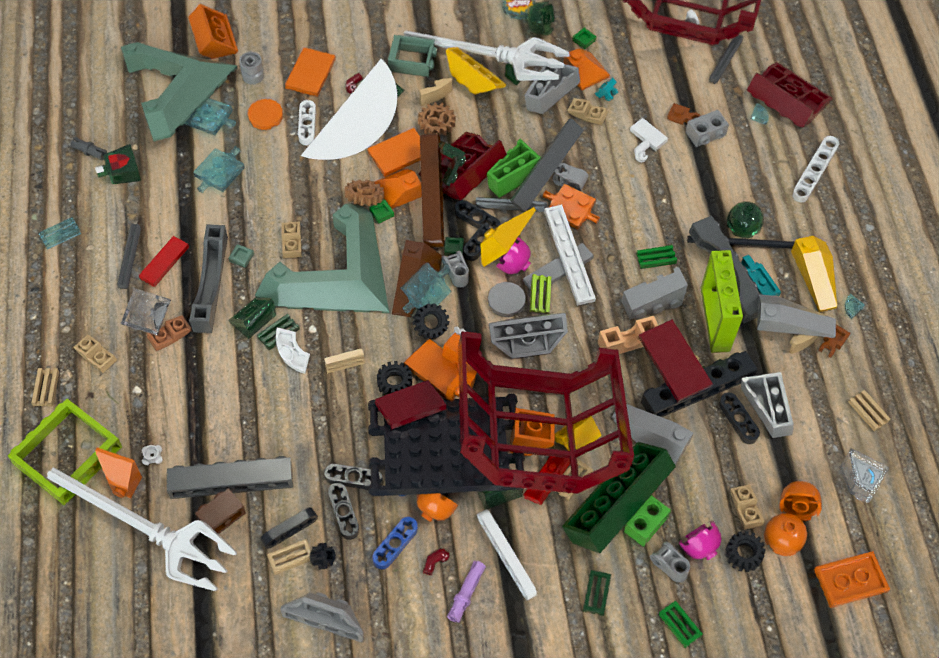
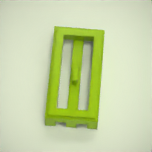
M532 275L530 312L549 314L552 276ZM539 281L538 308H535L536 283ZM544 281H545V282H546V289H545V307H544V309H542V307H543V289H544Z

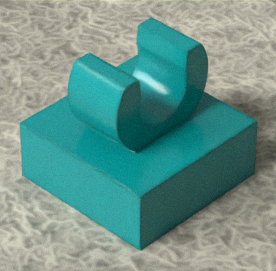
M613 77L610 78L594 94L598 98L604 96L607 101L612 100L614 97L610 92L613 95L618 93V90L614 87L617 83Z

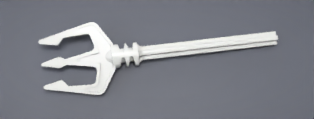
M404 31V36L434 40V46L444 48L458 47L461 51L495 57L497 62L504 61L506 64L509 63L513 66L516 79L520 81L559 79L558 74L549 70L537 72L525 69L528 66H547L551 69L564 68V63L553 58L547 59L534 53L536 50L554 53L556 57L570 56L568 51L536 37L520 44L517 48L504 47V45L494 48Z
M54 467L47 473V478L144 532L149 536V541H156L158 546L163 544V549L166 550V574L169 578L213 591L218 590L208 578L197 580L180 570L183 558L186 557L205 563L209 569L227 572L217 560L210 559L193 544V540L200 532L216 541L219 551L237 555V552L206 522L196 520L178 531L170 532V528L166 527L164 529V524L161 522L154 524Z

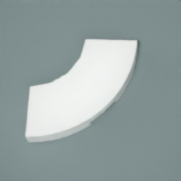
M277 328L276 345L281 358L292 369L305 374L310 354L304 352L298 346L296 332Z

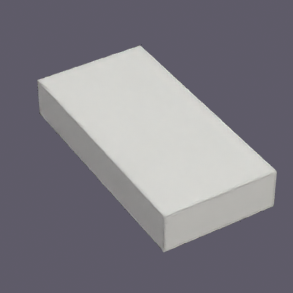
M643 118L630 127V132L642 141L648 140L651 144L650 147L654 151H657L668 141L664 134Z

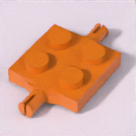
M565 183L555 195L547 190L543 193V198L551 201L549 207L563 206L569 226L578 230L587 219L596 224L598 223L600 217L591 213V209L596 203L595 198Z

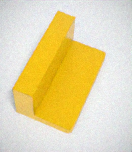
M592 416L573 425L576 449L597 440L601 436ZM564 426L555 433V442L564 445L566 450L569 451L567 427Z

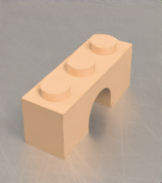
M654 316L636 320L635 325L627 331L620 332L618 326L602 330L599 333L598 345L600 348L619 350V354L642 348L644 346L638 338L639 334L658 326Z

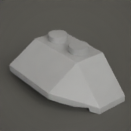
M565 313L535 315L489 323L491 343L512 359L551 353L568 332Z
M308 593L282 605L280 609L282 617L362 643L364 641L362 628L351 606L344 600L336 599L335 601L329 599L323 593Z

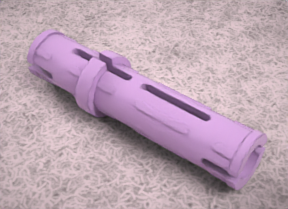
M473 561L471 569L459 593L455 595L453 606L447 615L451 621L459 623L466 607H469L471 596L486 568L483 563Z

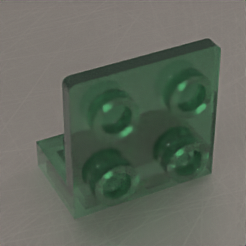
M441 141L438 146L442 149L441 153L452 158L442 182L450 186L451 183L455 182L458 176L456 171L459 166L462 167L466 157L464 156V151Z

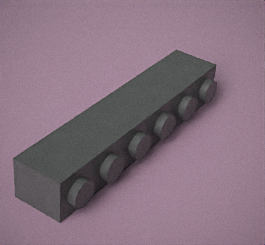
M278 456L275 459L257 458L253 461L236 460L232 463L216 462L210 465L199 463L188 467L177 465L173 468H167V492L170 499L217 495L228 488L232 493L293 488L291 457Z

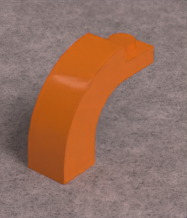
M454 333L444 344L442 356L451 361L459 370L458 344L460 335ZM466 362L467 384L473 388L477 372ZM459 374L447 386L445 398L451 402L456 396L459 397Z

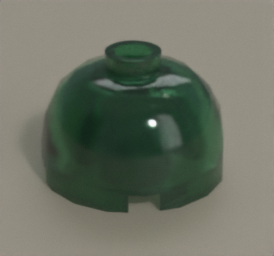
M550 1L534 3L525 15V22L528 24V27L538 35H550L554 27H551V24L555 22V11L553 5L549 4Z
M749 201L737 203L731 208L727 216L728 229L730 227L733 231L732 233L737 237L752 238L753 235L760 233L764 224V214L755 203Z

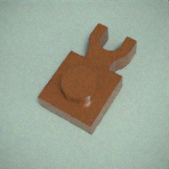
M673 103L667 115V120L683 125L684 122L688 123V121L700 117L701 114L690 113V108Z
M836 325V337H824L823 340L825 342L822 343L818 351L822 353L823 349L827 348L830 350L828 357L832 358L836 348L840 350L851 333Z

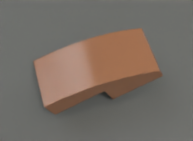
M183 315L165 321V326L159 328V330L156 329L148 332L147 338L154 349L158 351L183 338L192 329Z

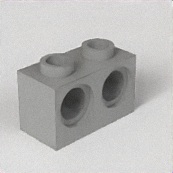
M715 110L688 121L686 134L695 147L726 136L729 124L720 111Z

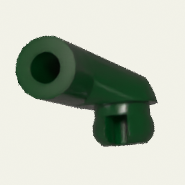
M507 63L505 65V77L514 85H518L520 80L516 79L513 66Z

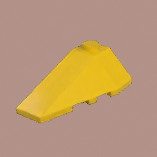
M534 207L499 225L495 229L490 228L485 232V238L481 242V262L484 267L510 250L536 211Z
M815 236L796 239L791 253L818 311L823 312L836 309L837 296L833 256L827 243Z

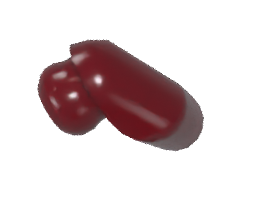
M360 73L346 80V91L349 94H352L357 88L356 84L363 80Z
M438 548L429 554L423 568V573L433 575L436 563L440 560L442 562L448 561L450 557L449 552L443 548Z

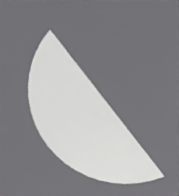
M380 59L301 156L318 160L348 157L365 150L384 134L396 110L397 89L393 75L382 59Z

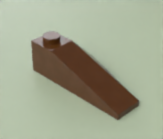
M410 240L405 242L392 315L411 317L420 304L423 295L429 290L431 283L440 273L442 255L423 242Z

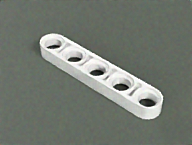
M827 136L822 141L794 188L792 196L795 201L801 203L808 200L837 151L839 140L836 137ZM826 143H833L835 147H828ZM824 154L828 159H821L819 155ZM816 166L820 168V171H814L811 167ZM809 178L813 181V183L808 184L804 181V179ZM797 191H803L806 195L800 196L797 194Z
M487 509L478 513L477 517L482 528L524 598L529 600L537 596L532 581L491 513Z

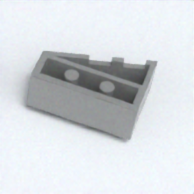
M781 372L741 378V390L771 437L792 435L794 424Z

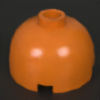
M795 481L783 489L779 505L782 513L784 511L785 513L797 516L802 521L811 520L812 516L820 515L822 499L820 492L813 484L805 481Z
M441 493L417 495V505L422 511L421 516L430 522L433 519L438 521L446 520L458 507L457 503Z
M782 513L774 516L765 527L764 538L767 546L769 544L776 554L793 556L805 545L807 530L802 520L797 516Z

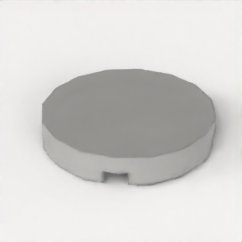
M502 282L491 288L488 295V304L495 314L501 317H512L523 310L526 296L519 285L512 282Z

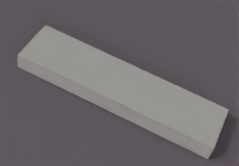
M583 243L577 246L583 264L593 259L594 255ZM560 257L523 278V282L531 291L533 274H537V276L544 275V277L552 276L551 284L566 276ZM539 281L536 283V293L539 292Z

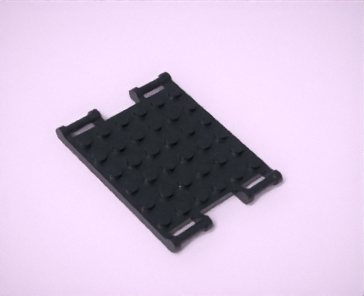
M511 393L506 397H495L496 411H503V406H509V412L515 413L516 404L518 403L516 394ZM489 397L482 398L489 405ZM468 398V416L491 438L490 415L473 398ZM443 399L446 403L445 410L394 429L390 427L385 418L384 426L378 425V412L380 411L375 405V400L368 402V410L370 411L368 433L371 436H384L385 460L372 457L368 461V466L371 469V484L369 485V494L371 496L525 489L494 485L461 453L459 399H453L452 402L448 399ZM497 418L498 443L507 444L505 430H513L515 420ZM468 426L469 435L478 436V435ZM485 443L483 453L492 461L491 447ZM498 451L499 468L510 469L509 464H515L516 470L524 471V453L513 452V454H508L506 451ZM379 470H385V486L379 484Z

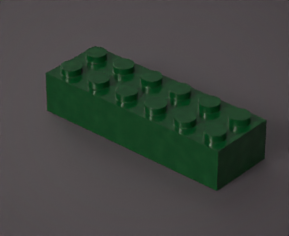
M637 442L633 446L634 458L630 469L600 483L562 525L571 542L600 554L675 469L676 465L667 449Z

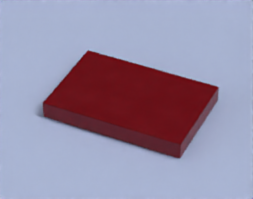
M429 380L375 399V405L392 429L446 409V403Z

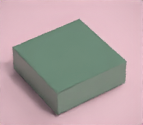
M237 244L228 258L229 262L246 268L254 255V250Z

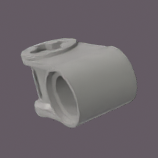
M561 162L554 171L553 182L557 186L562 187L565 183L582 191L589 176L586 171Z
M456 251V254L447 257L445 255L442 256L443 266L454 286L460 288L466 286L469 281V269L461 251Z
M664 542L658 552L650 555L651 561L673 581L680 583L687 579L690 563L670 543ZM680 567L684 572H678L675 568Z

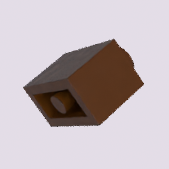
M229 488L219 492L211 502L200 506L195 513L197 520L206 522L217 534H220L246 514L244 505Z

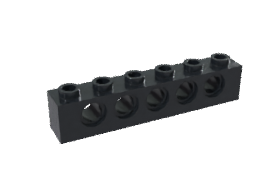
M746 351L736 352L729 358L719 359L708 367L702 366L713 383L711 387L677 402L666 382H664L655 389L653 387L647 389L643 393L641 403L647 412L664 417L740 385L741 378L755 376L758 369Z

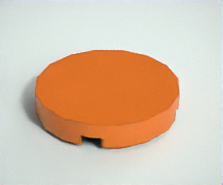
M261 99L251 104L248 109V119L255 128L269 130L281 123L283 110L276 101Z

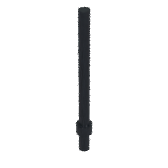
M688 235L687 243H695L693 238ZM728 238L730 245L792 249L795 243L793 241Z

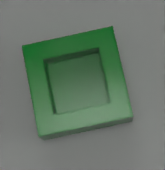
M583 28L573 36L572 41L585 50L596 41V36L586 28Z
M386 200L369 207L378 224L394 217V211Z

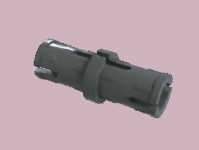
M74 137L71 141V147L82 151L84 155H91L101 161L107 156V150L95 146L92 142H86L77 137Z

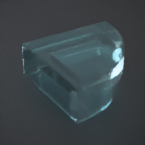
M756 103L750 119L767 125L769 115L763 106Z
M849 294L845 301V311L851 319L865 306L852 294Z

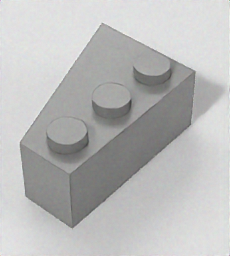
M564 64V68L551 69L543 66L540 72L549 70L558 74L559 79L534 80L524 95L527 110L543 114L580 83L578 67Z
M679 267L674 268V273L665 277L662 274L657 276L658 280L646 284V282H643L623 292L621 302L630 320L634 318L640 319L652 313L658 314L663 310L675 309L682 305L688 284Z

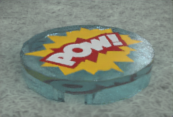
M503 0V10L506 15H510L513 19H525L534 13L536 2L535 0Z

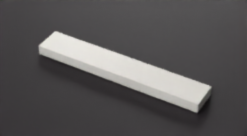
M558 205L544 208V214L577 306L595 302L596 298L563 206Z

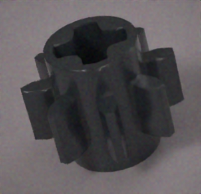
M318 543V546L312 547L313 550L310 552L312 566H318L319 570L327 569V566H333L336 554L332 546L327 547V543Z

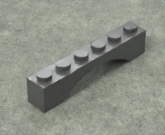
M712 215L692 223L689 234L697 247L710 254L711 251L731 250L743 314L742 321L746 323L756 319L758 316V296L760 294L757 285L750 279L746 267L742 266L736 251H733L728 238L720 230L719 223L714 220Z
M206 224L201 279L190 315V324L193 332H213L228 241L225 225Z

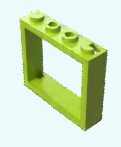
M731 250L711 251L700 287L711 353L730 352L743 318ZM733 311H738V315H733Z
M69 399L58 404L55 410L48 417H45L40 425L29 432L25 439L7 455L14 466L63 505L75 494L62 486L57 488L23 461L45 437L72 412L106 439L99 448L115 454L122 448L119 438ZM96 452L70 477L85 485L102 468Z

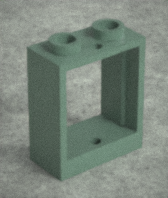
M394 35L388 58L389 70L396 73L429 77L430 70L434 68L433 57L436 58L437 47H434V40ZM400 51L428 54L426 63L398 60Z

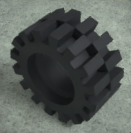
M429 303L415 312L412 323L415 325L414 330L419 332V336L422 335L424 339H436L447 331V326L450 323L447 320L449 315L445 314L447 311L445 309L442 310L441 305L436 306L435 303ZM428 314L434 315L438 320L437 326L433 329L428 328L424 323V319Z
M390 361L387 362L388 366L383 364L382 369L379 368L377 386L383 396L412 386V372L407 365L404 367V363L401 362L398 365V361H394V364L391 365ZM392 375H398L402 378V382L398 385H391L387 382V379Z
M742 531L738 532L737 535L734 534L725 549L726 558L728 557L727 562L729 564L733 563L732 567L734 569L736 566L739 567L738 571L741 572L743 569H745V572H749L750 569L753 571L757 566L759 567L766 552V549H763L765 546L764 542L760 543L761 538L759 536L755 538V533L753 532L751 535H748L749 531H745L744 534H742ZM740 545L749 546L753 551V556L750 558L740 556L738 547Z

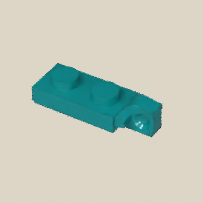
M750 255L744 256L741 264L746 267L750 279L756 283L760 295L780 296L781 291L762 263H755Z

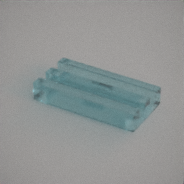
M73 217L38 234L45 247L49 249L81 234V231Z

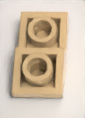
M452 78L434 81V87L420 89L421 106L436 102L451 93Z
M573 98L568 109L569 114L598 125L603 124L608 113L607 108L592 106L590 100Z
M300 222L282 223L283 258L302 257Z
M795 334L789 343L792 345L789 353L794 354L807 348L819 336Z
M90 335L85 336L74 346V349L84 359L102 373L117 361L112 353L104 349L100 342Z
M750 484L731 488L730 492L743 529L764 526V519L757 507V498Z

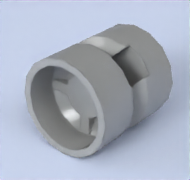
M252 51L242 54L239 63L244 82L252 85L260 83L264 78L261 56Z

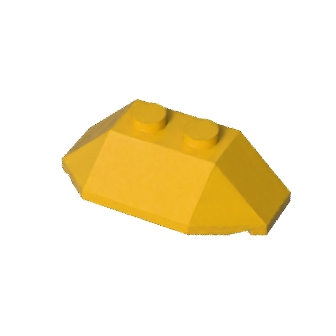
M458 47L446 49L451 75L456 78L458 83L465 85L471 93L479 94L505 88L506 84L500 78Z

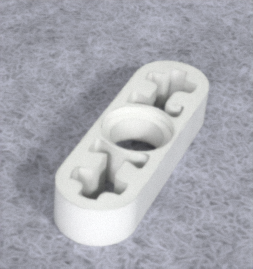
M311 100L301 102L299 109L298 137L299 142L305 146L310 145L315 139L316 107L315 103ZM307 108H309V114H306ZM306 120L312 122L310 125L303 124V122ZM305 132H308V138H305Z

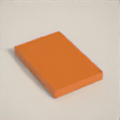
M303 47L285 83V88L318 97L336 60V56Z
M414 128L367 148L369 155L384 177L421 161L420 136Z
M428 339L404 362V367L407 365L409 370L422 381L429 380L435 390L445 397L447 386L459 374V370L451 361L442 356L443 348L431 339Z
M873 551L814 568L830 608L890 591V587Z

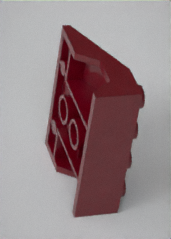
M778 62L768 66L762 75L755 73L746 90L751 93L752 97L762 100L767 107L774 108L781 116L789 118L796 126L802 128L810 124L833 99Z
M465 132L441 153L443 193L457 200L465 198L469 192L487 177V172L507 155L502 141L498 140L494 145H490L480 135Z

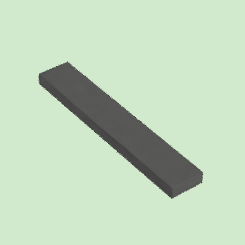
M572 118L567 120L510 201L521 212L527 211L584 131Z

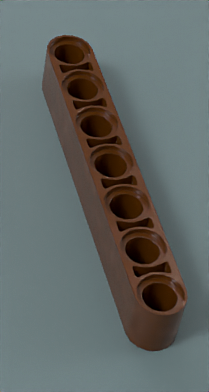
M439 133L420 135L423 242L434 249L443 248L445 246L441 140Z

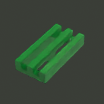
M673 245L642 249L636 252L640 269L677 263Z
M676 600L658 614L685 648L703 635ZM672 608L677 611L695 635L692 636L682 621L671 610ZM666 613L669 614V616L673 619V621L677 624V626H678V627L681 629V631L685 634V636L688 638V640L684 637V635L680 632V630L676 627V625L672 622V620L668 617V615H667Z

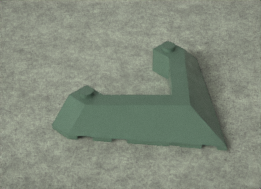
M139 42L121 46L120 48L129 73L142 69L160 70V73L171 77L176 75L159 98L141 103L154 142L172 137L175 129L179 125H183L190 118V114L194 110H198L214 93V90L227 80V75L231 71L234 72L237 69V65L166 51Z
M349 203L344 204L333 214L334 228L346 236L347 269L293 272L283 263L278 262L266 273L255 297L268 308L281 306L288 309L314 308V310L325 311L351 310L354 312L370 313L371 311H382V313H389L372 213L363 206Z

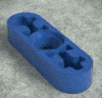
M403 518L373 553V564L376 568H388L417 534L418 527L414 518ZM411 524V525H412V530L408 529V530L404 533V537H403V536H402V533H403L404 530H405L404 525L409 526V525ZM394 538L401 541V545L397 548H393L389 544ZM386 547L389 551L386 555V562L383 560L378 562V556L383 557L386 554Z

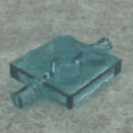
M208 98L198 110H194L190 114V118L185 122V125L216 135L223 125L234 127L236 121L228 118L233 112L232 106Z
M235 146L230 153H226L215 148L193 172L194 177L203 181L197 187V190L204 193L211 186L224 192L245 168L244 163L235 158L241 150Z
M429 263L424 264L400 288L409 299V302L402 308L403 311L408 314L414 307L420 309L429 303H435L438 306L451 292L443 279L450 272V269L444 266L437 272Z

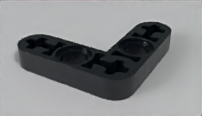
M460 200L455 204V215L478 229L465 244L463 252L465 259L475 261L481 256V242L477 238L484 236L485 232L490 229V226L495 225L498 227L501 225V222L472 203ZM475 215H480L483 219L480 221H476L473 219V217ZM475 248V253H468V251H472Z

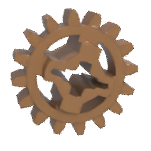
M434 102V106L427 104V109L422 107V112L418 113V125H420V130H424V134L439 133V135L443 134L446 136L447 131L452 132V128L455 127L456 115H454V110H450L449 105L443 107V103L438 106Z
M358 179L357 181L352 180L351 183H347L344 194L345 198H348L349 202L354 201V204L360 206L367 204V206L377 205V202L381 203L384 198V188L380 187V184H375L374 181H361Z

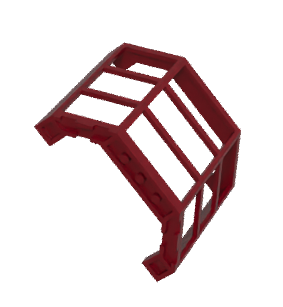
M622 0L631 6V11L638 18H642L649 30L710 45L719 44L721 40L726 38L727 40L735 38L744 31H753L761 0H746L727 8L729 0H723L720 10L682 0H656L651 12L641 0ZM661 2L719 15L716 27L711 28L657 14ZM756 3L754 12L741 10L738 22L721 28L725 15Z
M461 331L458 344L461 453L494 485L578 494L630 469L634 458L619 350L599 348L595 361L589 364L587 369L581 372L575 371L571 374L493 365L490 360L487 361L482 356V352L479 350L482 339L481 333ZM466 362L487 382L489 405L467 384ZM610 374L613 398L572 417L570 393ZM495 387L563 394L566 418L496 411ZM467 393L490 415L491 438L468 416ZM614 405L618 430L576 449L573 425ZM497 418L564 425L567 427L569 451L498 443ZM468 426H469L478 436L469 435ZM619 438L621 451L612 452L608 465L583 477H579L577 457ZM485 443L491 447L492 461L483 453ZM498 451L570 458L571 476L499 468Z

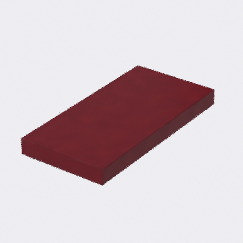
M673 319L639 334V340L677 402L712 386L713 383Z

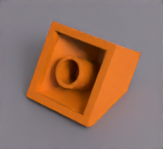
M577 48L569 52V57H564V64L578 67L580 83L577 86L581 91L610 77V74L591 52Z
M404 169L374 181L375 184H380V187L384 188L383 199L387 201L392 209L422 197L421 181L413 170Z
M515 408V413L555 417V414ZM515 420L513 430L511 431L510 445L546 449L554 446L555 424L520 421L521 426L519 428V420Z
M97 447L95 452L108 484L113 491L112 493L121 498H124V496L132 498L142 479L135 460Z

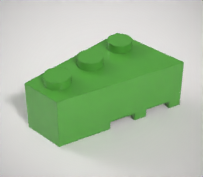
M519 139L517 145L513 149H509L507 155L487 172L488 188L500 198L521 186L541 157L522 139Z

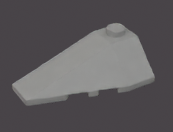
M760 294L758 296L757 330L830 338L836 337V319L779 296Z
M627 404L632 439L636 443L642 442L667 449L676 465L690 444L693 432L676 422ZM614 412L611 419L617 424L616 413Z

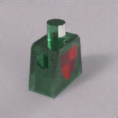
M131 144L104 154L103 157L106 165L95 167L98 178L109 175L112 184L141 181Z

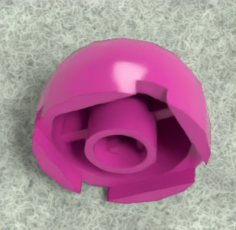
M518 237L510 250L500 258L499 261L502 264L498 263L496 267L507 274H517L521 270L525 272L531 264L528 261L531 256L529 246Z
M709 521L711 525L708 527L703 524L685 536L688 540L684 543L682 540L679 541L678 544L689 557L699 560L702 558L710 560L718 554L716 550L720 547L722 538L714 521Z

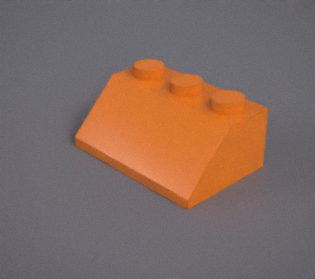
M199 4L188 16L199 54L212 59L236 54L238 49L227 15Z

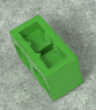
M651 495L626 523L624 532L644 547L669 518L671 510ZM648 510L655 511L656 515L649 514ZM640 524L644 527V529L639 530L635 527V525Z

